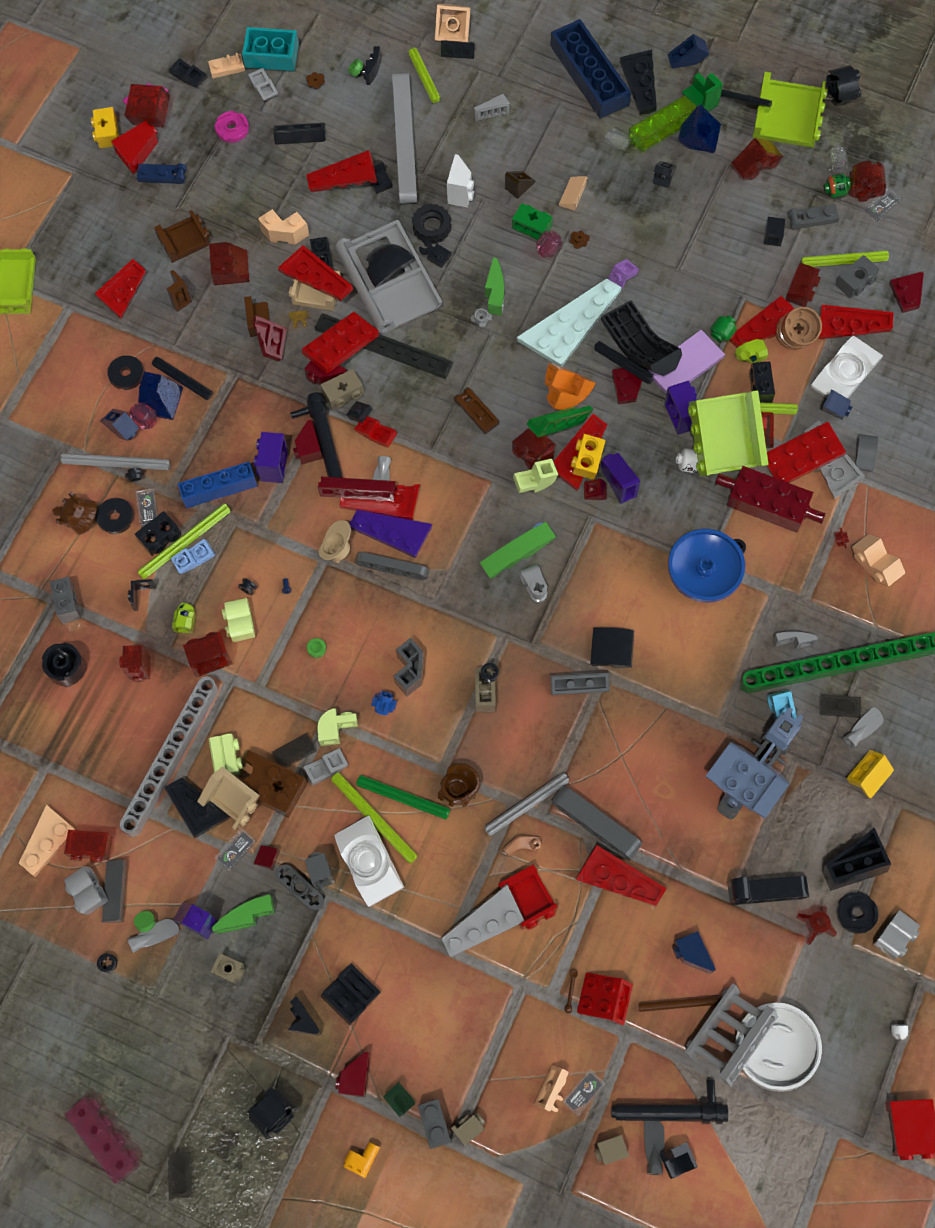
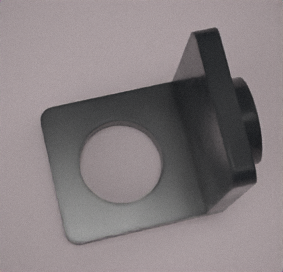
M152 579L131 581V590H128V600L131 602L134 611H138V590L156 589V584Z

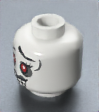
M684 448L681 453H677L675 463L678 464L680 471L692 474L698 472L696 469L698 460L694 449Z

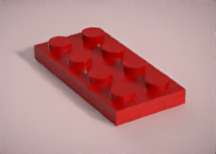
M353 311L303 347L302 354L328 374L377 338L379 331Z
M826 422L768 451V465L766 467L772 477L790 483L846 455V451L830 423Z

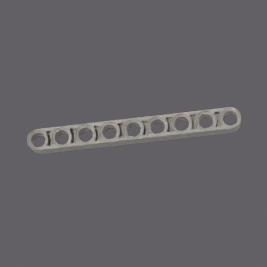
M409 73L392 74L400 204L417 203Z
M205 676L198 681L120 821V828L126 835L136 837L142 831L162 795L164 787L167 786L215 699L218 687L211 677ZM206 685H212L210 690H203ZM196 702H203V704L200 707H194ZM188 718H193L191 724L185 725V721ZM184 735L182 741L175 742L177 736ZM174 752L173 758L166 759L168 753ZM159 770H165L161 777H156V773ZM155 787L152 794H146L148 788ZM144 804L145 809L142 812H137V807ZM135 822V827L132 830H127V825Z

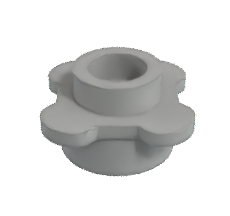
M483 308L477 309L474 315L471 316V321L479 324L481 328H484L486 323L492 320V315Z

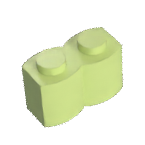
M247 598L225 602V609H222L224 620L228 621V626H225L227 637H231L233 642L255 638Z

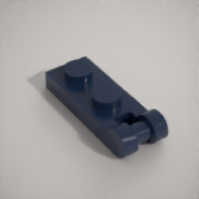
M182 163L177 165L139 164L137 181L183 184L185 182L184 173H186L187 167Z

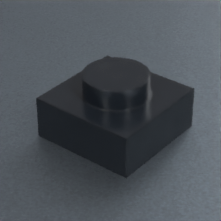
M356 401L346 415L350 420L363 423L372 408L368 404Z

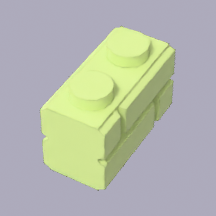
M232 734L209 738L214 773L223 767L235 777L240 776V769H243L241 757H237V750H240L238 739H234Z

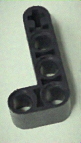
M806 876L749 880L747 877L731 879L728 882L730 905L809 898Z

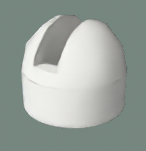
M891 1025V1033L895 1039L898 1040L900 1037L901 1040H904L908 1036V1025Z

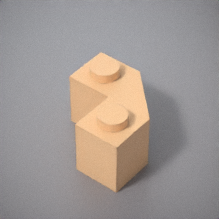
M272 209L258 218L261 231L270 242L278 243V241H283L295 245L309 236L307 223L298 212L282 221Z
M868 534L852 546L856 561L862 565L877 583L890 586L905 574L900 558L887 554L881 538Z

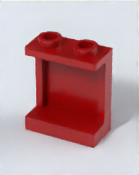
M534 864L498 884L500 890L507 883L524 919V922L519 924L522 930L525 928L527 930L533 929L538 925L539 920L543 918L548 920L556 915L555 911L558 910L557 904L553 902L537 874L538 871Z
M933 1099L885 1102L886 1111H890L895 1146L893 1156H900V1160H913V1155H921L922 1159L935 1158V1108Z

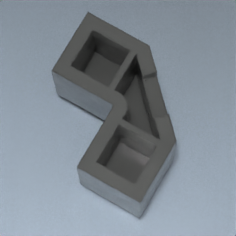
M411 638L396 649L397 658L405 667L393 676L395 684L407 697L422 685L424 667L423 651Z

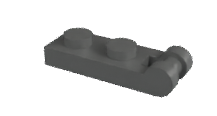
M835 204L799 210L793 208L787 212L788 218L791 219L790 225L792 229L838 223L840 219Z

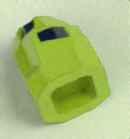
M755 339L739 346L736 349L735 356L736 359L743 362H760L767 359L768 350L763 340Z
M182 602L174 612L172 622L174 632L193 633L196 615L194 608L189 603Z

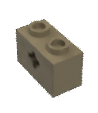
M353 369L320 384L322 393L332 410L341 408L346 403L357 400L364 395L363 385Z
M475 668L476 712H495V681H484L481 677V668ZM487 669V672H484V674H488L489 677L492 676V673H495V671H491V669Z

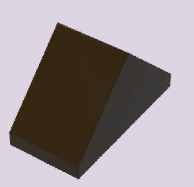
M508 171L505 174V190L517 199L535 183V180L524 171Z

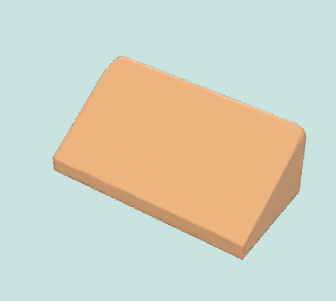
M586 176L570 177L560 200V207L573 211L576 210L587 184Z

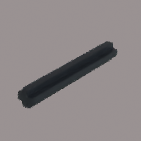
M598 341L594 345L595 351L646 383L653 381V373L603 342Z
M155 357L152 360V365L205 400H209L212 396L210 389L163 359Z

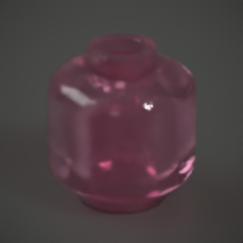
M553 230L543 232L536 241L537 252L542 257H553L562 246L561 236Z
M143 402L131 407L129 417L141 430L151 429L156 424V411Z

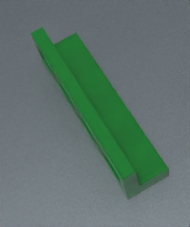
M590 405L578 409L575 407L531 418L526 425L537 437L545 436L582 425L593 408Z

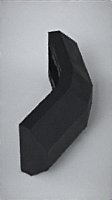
M632 300L601 316V321L622 352L630 360L662 376L676 370L682 357L681 348L656 335Z

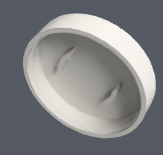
M785 1003L764 1004L757 1008L764 1010L768 1005L775 1010L778 1018L742 1071L753 1083L764 1089L777 1092L796 1089L805 1084L819 1066L822 1055L820 1034L814 1022L800 1009ZM749 1013L741 1023L749 1028L757 1020L756 1017ZM737 1031L735 1045H740L744 1040V1035Z

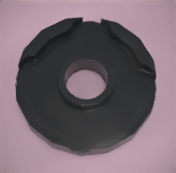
M120 356L110 363L107 375L115 388L130 390L142 382L144 369L137 358L133 356ZM124 370H130L129 375H121Z
M111 498L102 502L96 512V522L101 530L109 534L123 533L128 530L134 519L133 509L128 502L120 498ZM113 513H119V514H120V516H119L118 519H116V520H111V519H110V517H111V515H112Z
M860 892L850 893L843 897L838 903L836 910L840 925L850 933L864 934L871 930L878 921L879 912L877 905L868 895ZM853 908L862 910V918L858 919L853 916Z

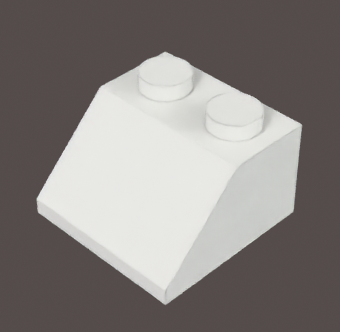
M455 154L447 181L448 204L468 208L469 202L473 201L474 191H472L474 180H472L471 171L460 156Z

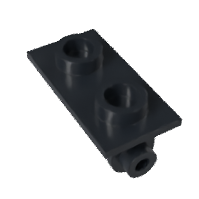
M441 40V57L474 59V42Z

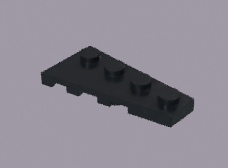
M652 49L620 57V64L640 115L655 112L657 108Z

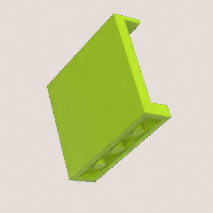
M765 72L759 98L772 100V106L758 105L752 138L814 148L815 141H819L821 133L818 127H821L823 117L820 114L824 112L825 103L822 101L826 99L828 89H825L826 81H823L820 88L770 80L772 72Z
M6 248L0 250V314L31 313L36 258L31 249L11 250Z
M758 391L689 402L688 413L692 421L691 433L694 435L695 443L693 448L697 455L696 469L699 472V476L739 470L742 466L750 468L768 465Z

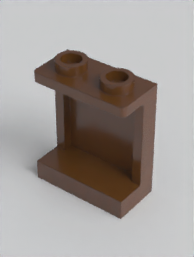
M192 210L189 211V218L164 230L160 224L154 227L156 235L172 263L210 245L208 230L206 227L202 228V221L199 215H195Z

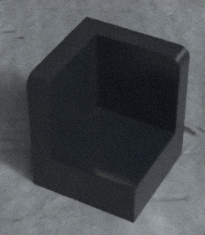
M767 218L764 245L781 247L785 229L784 218Z
M687 1142L659 1154L670 1179L698 1167Z

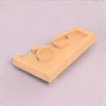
M46 805L19 864L36 877L77 830Z

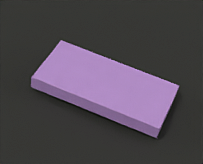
M702 330L678 346L681 348L682 357L676 370L665 376L648 370L654 374L653 381L665 394L668 387L688 380L691 383L724 359L725 354Z

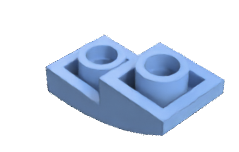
M203 539L192 548L183 549L173 556L171 560L179 574H183L215 556V553L208 541Z

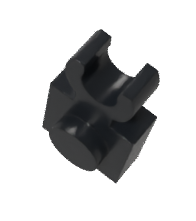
M428 240L424 241V245L427 248L419 247V252L422 255H427V260L440 268L452 256L451 251L439 244L433 247Z

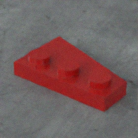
M132 259L95 292V296L121 319L146 275V270Z

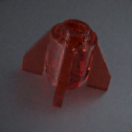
M824 905L821 907L820 912H815L812 915L799 913L796 919L806 923V927L810 932L806 941L808 945L813 942L816 935L819 936L826 933L835 937L837 934L836 930L831 926L830 917L826 914L827 907Z

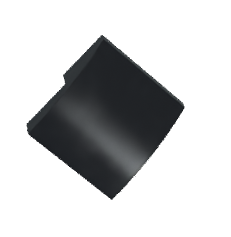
M594 627L590 664L592 666L632 668L635 631L623 628Z
M351 963L321 994V998L343 1020L351 1025L381 992Z

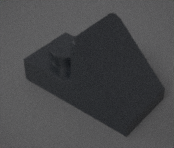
M381 160L373 161L377 183H371L376 194L392 188V183L385 172L384 162Z
M664 161L657 163L654 169L653 183L668 188L677 165Z
M296 997L291 1000L290 1003L293 1007L290 1010L296 1019L300 1017L301 1020L288 1028V1030L308 1035H321V1031L300 999Z

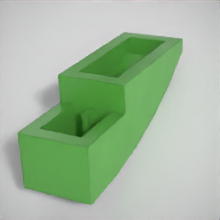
M493 257L485 285V297H489L488 313L502 316L504 280L497 258Z
M269 894L243 903L222 917L212 927L213 932L220 934L256 926L255 918L275 914L273 898Z

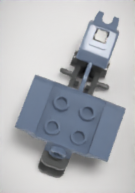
M789 708L785 713L782 712L762 737L764 741L762 745L755 740L752 741L759 748L756 754L730 742L705 776L720 790L725 792L717 807L719 813L728 819H734L744 806L764 819L767 817L790 784L772 765L776 760L783 765L786 764L779 756L781 753L785 755L791 747L790 742L802 727L800 723L804 716L800 714L798 718H792V708ZM770 753L773 754V758H768V761L770 762L766 763L765 760L770 755Z

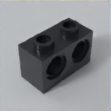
M753 362L749 371L751 391H758L760 402L772 403L775 396L771 362Z
M165 511L134 533L138 542L151 556L160 553L164 546L174 542L181 534L178 526ZM165 527H170L168 531H163ZM155 538L154 542L148 543L150 539Z

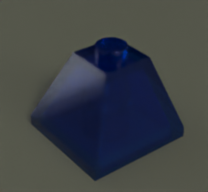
M700 104L681 125L678 139L689 149L714 153L721 123Z
M144 371L139 386L138 413L173 420L183 387L163 375Z

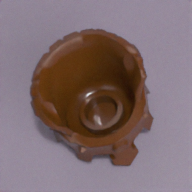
M70 492L68 494L70 498L62 500L64 503L62 509L57 506L52 511L55 516H60V519H56V523L72 528L77 534L81 535L93 523L97 512V505L92 500H85Z
M465 763L451 764L447 769L444 779H441V791L438 792V799L441 801L446 799L451 807L454 805L466 807L471 799H475L476 793L480 788L481 781L478 772Z

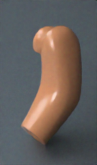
M516 836L503 848V851L508 856L519 849L536 851L541 848L542 842L538 837Z

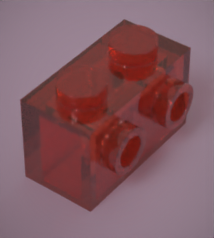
M799 263L786 300L802 307H806L808 301L812 302L815 291H812L813 287L817 288L821 277H818L820 269Z
M143 645L123 646V655L119 658V665L124 670V673L133 682H143L144 679H150V656Z
M68 830L64 854L70 860L81 862L82 859H90V862L102 863V860L109 861L113 837L107 832Z

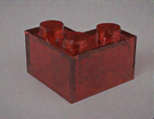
M755 137L733 160L732 165L743 178L752 180L759 175V171L763 167L769 169L776 167L784 156L773 142Z
M527 428L512 441V452L517 458H521L527 468L531 470L535 462L548 459L553 460L555 444L546 435L537 437Z

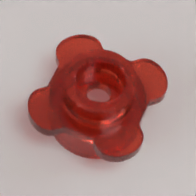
M840 528L839 532H835L838 547L844 546L846 549V543H849L847 532H843L842 528Z

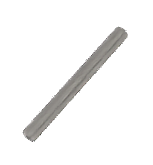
M73 453L61 454L62 464L155 470L170 469V461L168 459Z

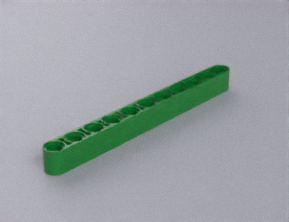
M935 632L751 670L743 675L740 687L746 693H754L934 655ZM915 644H920L923 649H918ZM897 647L902 648L904 653H899ZM878 651L883 652L886 657L879 656ZM859 655L865 656L867 661H862ZM840 659L846 660L848 665H843ZM821 663H826L830 669H824ZM802 668H809L811 673H805ZM789 671L792 677L785 676L783 672ZM765 675H770L773 681L766 680ZM746 679L753 680L755 684H747Z

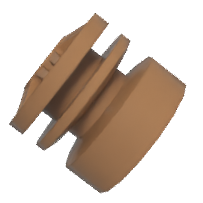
M809 307L793 309L785 314L776 326L778 341L782 346L791 350H798L813 343L818 339L822 330L820 316Z

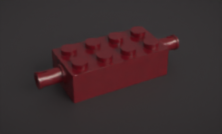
M742 466L738 478L733 479L719 473L715 483L731 490L730 492L732 493L727 507L798 533L803 519L807 518L822 524L826 515L825 512L810 508L809 503L814 492Z

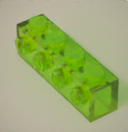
M682 96L629 128L630 142L641 152H644L697 120V106L687 97Z

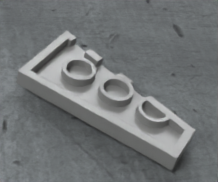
M817 421L804 430V433L822 425L821 422ZM847 454L820 467V471L834 500L865 478L864 474Z
M507 883L441 937L450 957L524 922Z

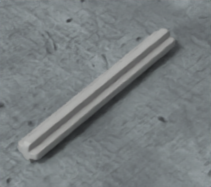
M565 773L560 774L484 827L486 833L492 836L559 790L563 785H566L569 782Z

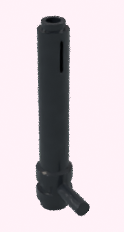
M319 392L311 393L307 396V407L290 412L291 417L295 419L310 414L314 422L327 477L343 478L327 418L328 410L325 406V399Z
M707 1080V1102H701L700 1104L616 1103L611 1105V1118H616V1121L701 1122L702 1124L715 1122V1124H723V1122H728V1105L716 1102L715 1080Z

